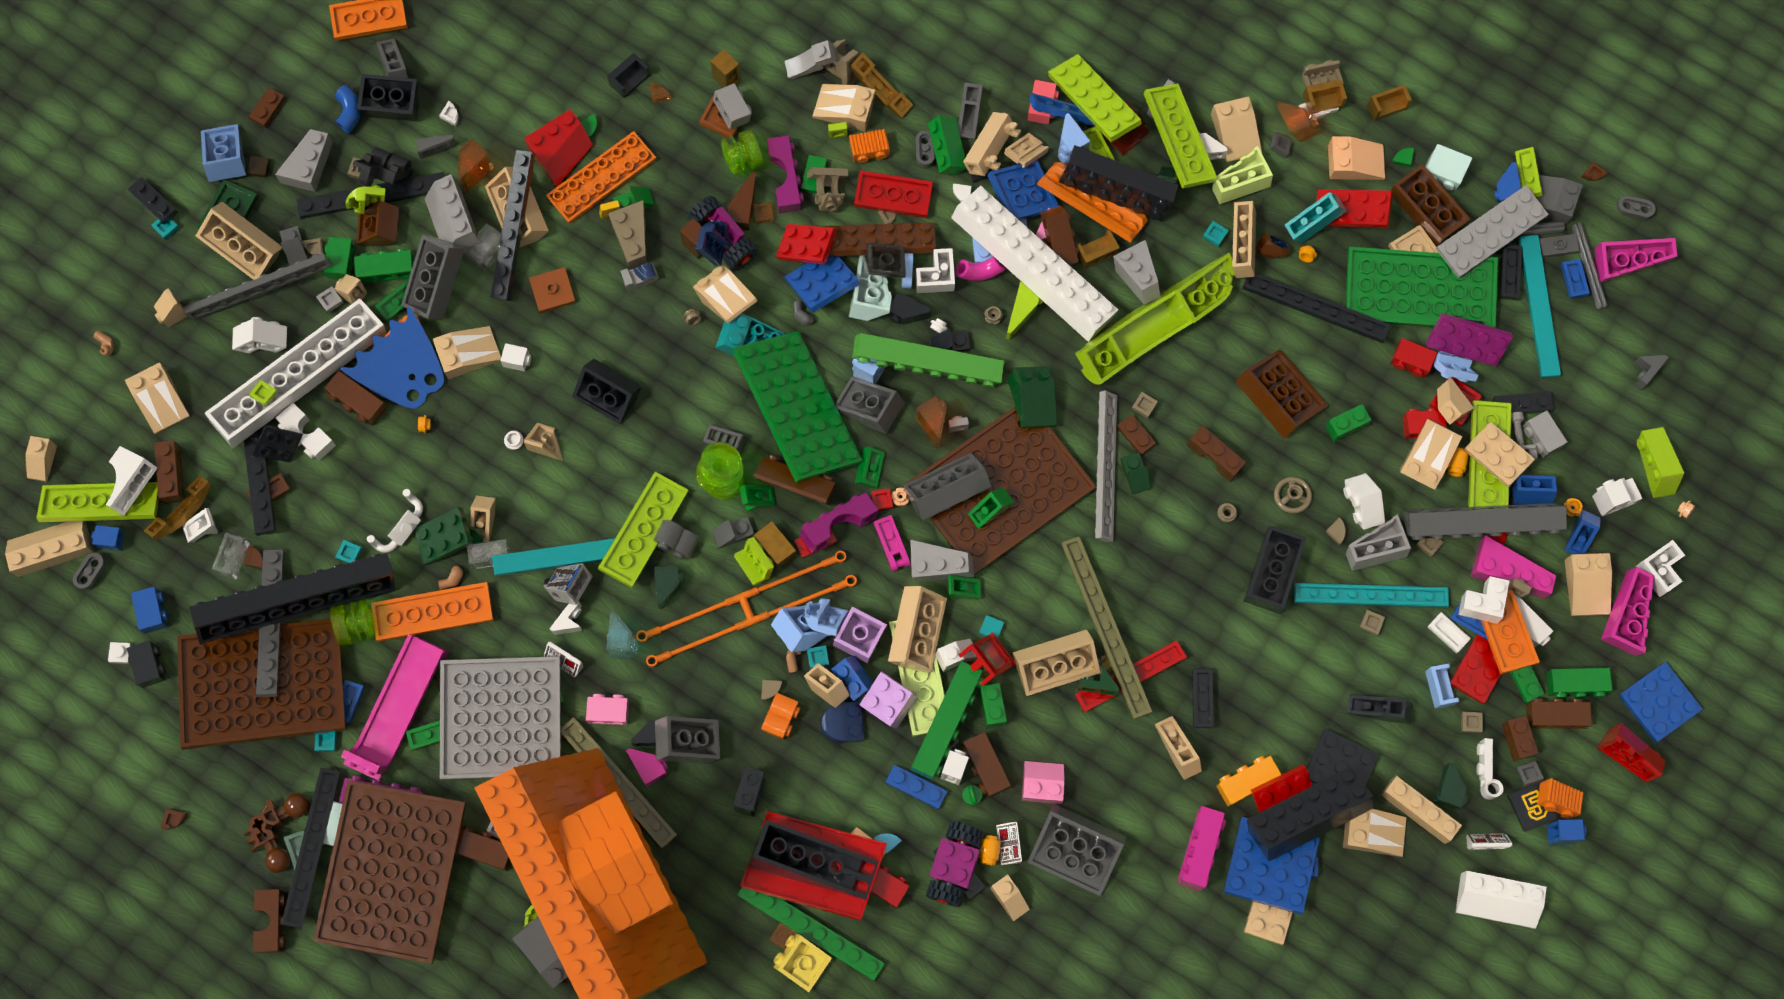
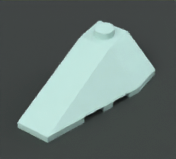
M859 255L856 277L860 285L853 289L849 317L868 321L890 312L892 296L888 290V281L883 271L884 266L881 255Z

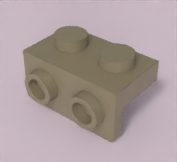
M1328 60L1322 64H1310L1305 67L1302 74L1305 88L1306 86L1339 79L1343 83L1339 70L1340 60Z

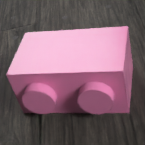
M593 694V697H588L586 721L588 724L628 725L629 701L623 695H613V698H605V695Z

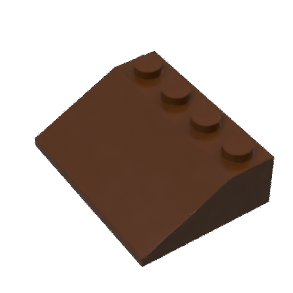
M1280 349L1246 369L1235 381L1284 439L1329 406Z

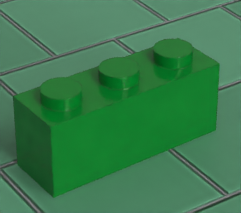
M938 115L928 123L939 173L958 175L966 169V166L963 162L965 154L956 117Z
M399 249L397 252L381 251L378 254L372 255L368 253L360 254L354 257L355 276L362 284L408 279L414 264V256L411 250Z
M1610 668L1551 669L1546 672L1548 696H1555L1556 699L1567 698V695H1574L1575 698H1585L1587 695H1594V698H1602L1612 691Z

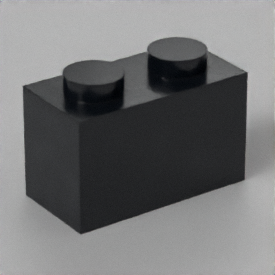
M149 640L127 647L136 685L144 688L165 681L164 674H166L163 663H160L159 660L161 652L158 645Z

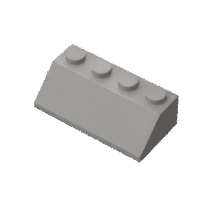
M452 174L435 181L425 197V202L438 238L452 242L464 248V250L480 243L461 188Z

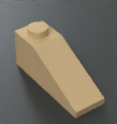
M1173 716L1156 723L1155 727L1183 779L1185 780L1202 772L1199 756Z

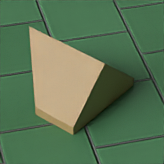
M537 423L524 439L527 450L563 461L555 428Z

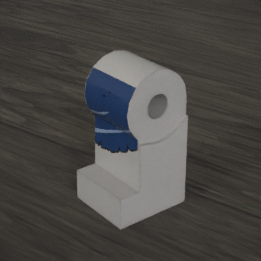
M646 263L631 270L624 269L620 271L627 292L647 286L659 279L654 263Z

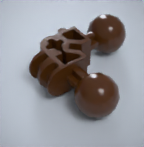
M302 793L290 794L286 798L284 806L276 809L272 800H266L263 811L251 818L249 822L250 829L244 832V836H250L247 841L248 844L255 845L251 850L252 852L266 849L265 864L269 871L273 873L284 872L289 867L291 858L287 850L278 847L276 842L281 839L277 833L272 831L273 826L281 828L286 825L284 819L289 816L300 818L308 812L310 807L309 799Z

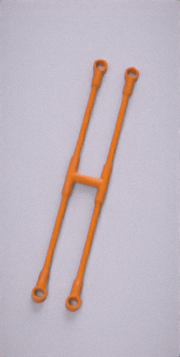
M838 551L834 556L822 560L821 563L761 587H755L727 598L724 602L664 626H658L647 631H638L636 634L638 642L645 643L648 638L658 635L664 630L738 602L741 603L747 618L742 622L734 624L735 626L673 651H667L657 656L649 655L646 658L647 665L650 668H655L658 663L672 658L671 656L735 630L739 631L769 619L770 616L778 614L781 608L795 607L832 591L836 592L846 587H855L857 583L856 577L848 575L845 580L832 585V587L754 616L747 600L761 591L821 567L825 568L835 563L842 564L846 561V553ZM841 554L844 556V559L839 560L837 556ZM848 579H853L855 582L849 584L847 581ZM645 634L646 637L645 639L641 640L639 639V635ZM650 659L656 660L654 664H649Z

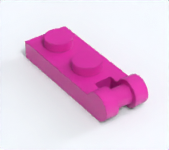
M892 515L874 521L873 524L892 572L897 571L902 566H910L909 558ZM900 554L901 559L895 561L893 556Z

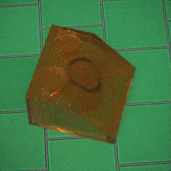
M1283 102L1276 103L1290 134L1298 141L1302 142L1320 132L1318 128L1320 123L1311 111L1307 112L1302 107Z
M474 139L464 143L459 150L458 177L463 189L468 192L494 169L489 154Z
M935 395L917 407L916 420L936 449H938L941 445L947 406L942 399L939 400Z

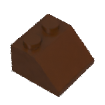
M378 201L365 207L364 214H358L356 245L387 246L396 242L399 207L383 201Z

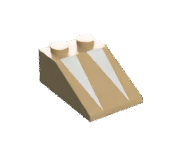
M822 84L812 117L834 124L846 122L847 127L866 131L875 101V90L859 85Z
M723 265L715 268L712 273L700 279L693 286L701 302L727 323L757 302L756 297Z
M490 326L450 332L433 339L448 380L501 360Z
M160 362L125 380L132 396L155 435L190 417L167 370Z
M1427 419L1402 464L1400 472L1435 490L1462 436Z
M1371 809L1345 823L1343 848L1403 857L1406 817Z

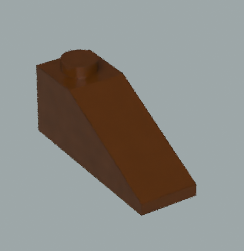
M756 172L751 173L729 203L728 210H725L742 230L747 231L750 230L757 182Z

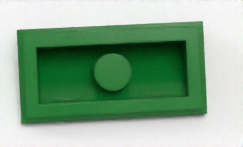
M870 446L862 449L861 458L863 461L858 465L855 484L871 488L878 487L885 452Z

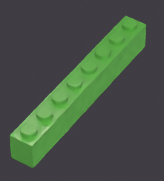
M863 333L855 336L852 359H857L862 364L873 362L876 363V366H894L895 370L900 371L911 369L912 373L916 374L926 372L930 373L932 377L948 376V379L953 381L964 379L969 384L980 382L985 387H994L1002 382L1004 360Z

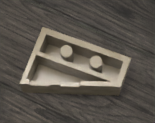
M640 201L608 213L629 269L631 270L646 264L647 242L644 202Z

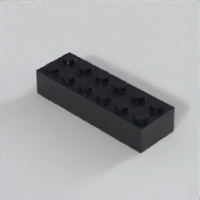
M1076 145L1073 146L1059 179V183L1067 187L1091 194L1117 206L1132 209L1135 213H1142L1153 220L1161 222L1173 204L1178 184Z
M1349 767L1248 818V832L1267 860L1271 861L1373 809V795L1353 768Z

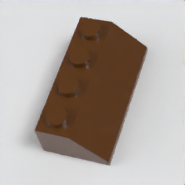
M769 455V458L763 456L753 477L823 504H830L837 485L833 482L834 478L823 475L822 478L815 477L796 483L788 465L779 462L780 458Z

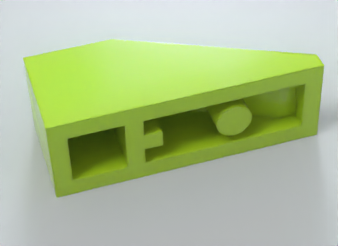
M1020 281L1006 339H1010L1037 310L1038 304L1042 305L1043 302L1022 281Z

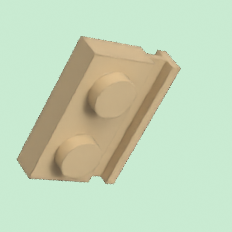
M1028 133L1005 148L1004 154L1017 164H1022V168H1026L1045 155L1049 147L1043 146V142Z

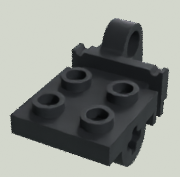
M375 147L371 154H364L363 159L353 162V165L358 167V172H360L359 184L367 187L372 185L375 178L394 185L397 179L411 177L413 172L410 160L395 154L393 155L378 147Z

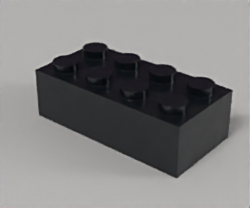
M1269 525L1265 531L1243 602L1281 614L1288 599L1306 537Z

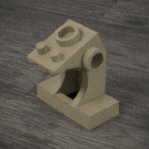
M837 40L833 43L837 61L824 65V67L841 78L842 85H853L859 79L849 66L859 56V52L853 49L846 54V40Z
M812 167L807 172V179L816 180L817 193L815 195V203L818 204L820 211H837L839 206L842 205L845 193H838V181L848 177V169ZM824 187H830L831 193L825 194Z

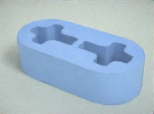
M903 253L902 288L911 289L913 253Z

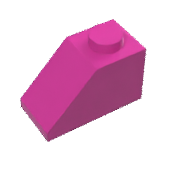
M630 748L626 750L646 787L667 776L665 770L668 767L666 763L656 760V755Z

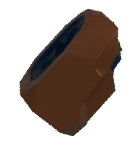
M1264 234L1256 247L1258 254L1270 259L1284 258L1290 253L1289 244L1272 234Z

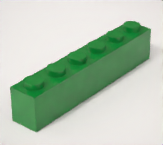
M963 661L960 662L913 762L911 771L930 780H933L934 776H939L943 767L940 765L942 758L947 759L951 750L948 745L951 740L955 741L959 730L956 728L959 722L963 724L968 714L965 712L967 705H972L976 696L973 692L976 687L980 688V683L984 679L981 677L982 670L973 671L971 665Z

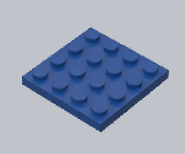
M1241 817L1223 893L1302 915L1320 838L1316 837L1268 861L1248 832V818Z

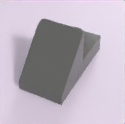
M298 226L279 231L282 239L281 245L290 266L297 261L308 259Z
M1666 355L1639 357L1634 364L1641 368L1642 372L1637 376L1639 381L1635 386L1640 390L1643 389L1669 357Z
M748 516L731 523L727 520L712 530L718 549L754 536Z

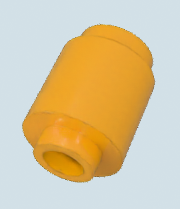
M1456 448L1447 467L1448 475L1462 477L1463 473H1465L1469 454L1463 448Z
M986 835V838L982 839L979 854L981 864L996 866V861H999L1001 841L997 840L998 837Z

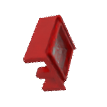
M993 632L969 645L959 654L961 658L968 652L973 651L978 659L971 664V669L977 671L984 666L990 675L980 683L981 686L1001 676L1016 664Z

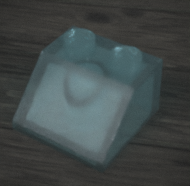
M611 611L606 651L610 658L634 659V654L638 653L637 639L634 638L633 633L616 612Z

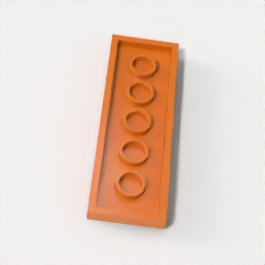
M487 582L371 603L377 642L407 637L408 634L419 635L494 621Z

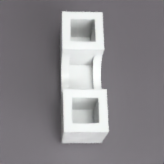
M293 402L276 417L280 423L277 425L280 429L303 434L298 446L302 444L306 448L304 452L311 459L315 457L320 461L336 446L319 427L311 434L303 433V427L310 420Z

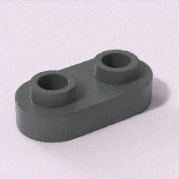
M921 131L916 136V162L921 167H930L934 163L935 158L931 135L929 131ZM926 140L928 143L923 144L922 141ZM927 157L928 160L924 161L922 160V158Z
M1623 196L1617 203V210L1622 215L1647 220L1655 213V205L1646 199Z
M98 553L87 555L73 576L74 585L81 590L90 589L105 568V559ZM98 561V565L93 567L94 562ZM88 578V581L83 584V579Z

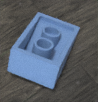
M238 124L202 130V160L208 181H220L245 176V160Z

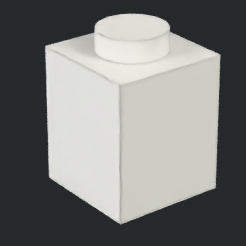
M505 343L500 361L505 368L525 372L526 367L530 366L531 355L527 348Z

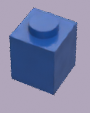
M96 525L95 531L91 535V541L98 549L121 551L125 532L116 527Z

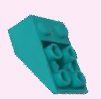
M741 313L729 323L724 321L715 348L734 356L732 351L735 347L781 336L785 333Z

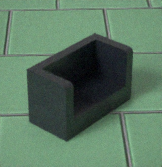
M633 53L607 75L609 85L625 98L650 76V70Z

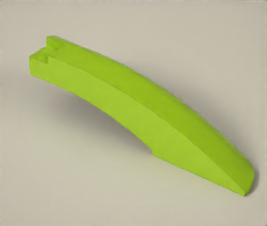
M1230 253L1223 255L1160 293L1159 298L1135 309L1086 343V346L1075 353L1083 366L1081 371L1084 376L1094 384H1102L1141 355L1192 323H1195L1224 302L1232 291L1233 276H1235Z

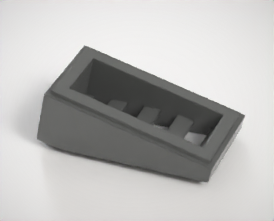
M452 134L416 139L417 152L420 159L457 146Z
M709 424L702 442L741 456L747 438L743 434ZM716 431L717 434H716V437H715V439H714V441H713V440H712V437H713V435H714V432ZM722 434H724L721 443H719ZM729 437H731L729 445H726Z

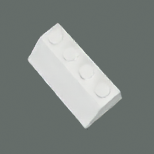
M1465 871L1460 876L1456 913L1536 929L1544 908L1547 887Z

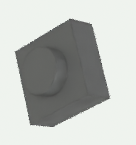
M1276 132L1273 134L1269 149L1284 158L1289 154L1292 140L1280 132Z
M1536 761L1517 767V772L1524 787L1544 781Z

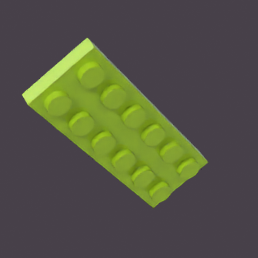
M1079 54L1048 71L1049 77L1110 142L1141 125V119Z
M1179 84L1146 89L1143 93L1182 189L1215 182L1217 180L1216 173Z
M1473 400L1471 403L1474 409L1471 410L1470 442L1490 422L1510 438L1511 403ZM1470 456L1468 507L1508 505L1509 488Z
M654 472L600 563L598 570L632 588L657 546V543L653 540L662 521L673 519L689 490Z
M147 482L124 516L106 505L113 493L115 483L43 485L37 520L38 522L156 519L159 503L158 482Z

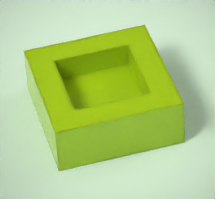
M846 122L828 124L829 139L846 137Z
M260 380L249 393V396L267 407L278 392L275 388Z

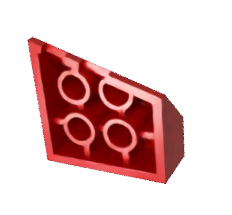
M571 109L524 138L527 148L530 152L536 153L535 159L555 187H558L564 178L569 176L575 165L593 147L582 124Z
M1623 723L1609 729L1597 747L1646 783L1661 777L1666 761Z

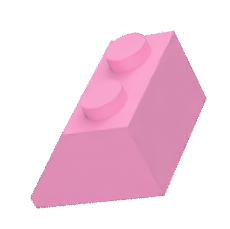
M1024 761L1022 801L1061 804L1064 795V764Z

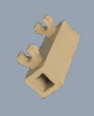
M992 113L963 161L970 174L985 176L989 168L992 170L999 169L1001 163L996 162L998 153L1009 135L1018 137L1021 130L1015 129L1018 124L1012 122L1009 114Z

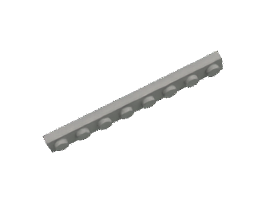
M1101 391L1098 418L1095 538L1108 543L1113 542L1117 395L1108 391Z

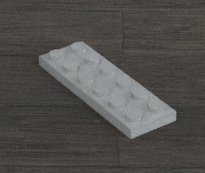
M1525 185L1443 242L1436 250L1457 278H1459L1549 214Z

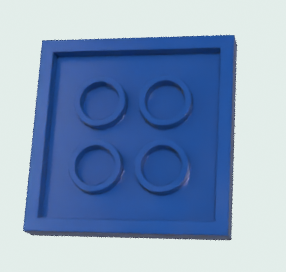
M1037 160L1026 168H1022V164L991 171L987 175L999 202L1019 221L1038 216L1040 212L1046 211L1048 208L1052 209L1059 206L1052 193L1037 185L1044 176Z
M828 256L825 265L806 263L784 276L786 282L812 313L860 285L858 278L839 256Z
M1666 662L1618 695L1655 743L1703 710Z

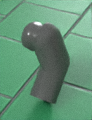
M801 301L793 302L794 319L802 325H811L814 321L813 316L803 311Z

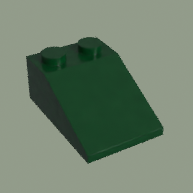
M1050 366L1016 367L1007 380L1021 428L1056 427L1055 382Z

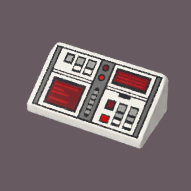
M548 642L544 657L560 656V669L573 677H577L583 668L582 662L555 644Z
M1017 822L996 825L998 841H1001V865L1021 863L1022 857Z
M1506 834L1466 835L1467 849L1469 850L1507 849L1512 846V842Z

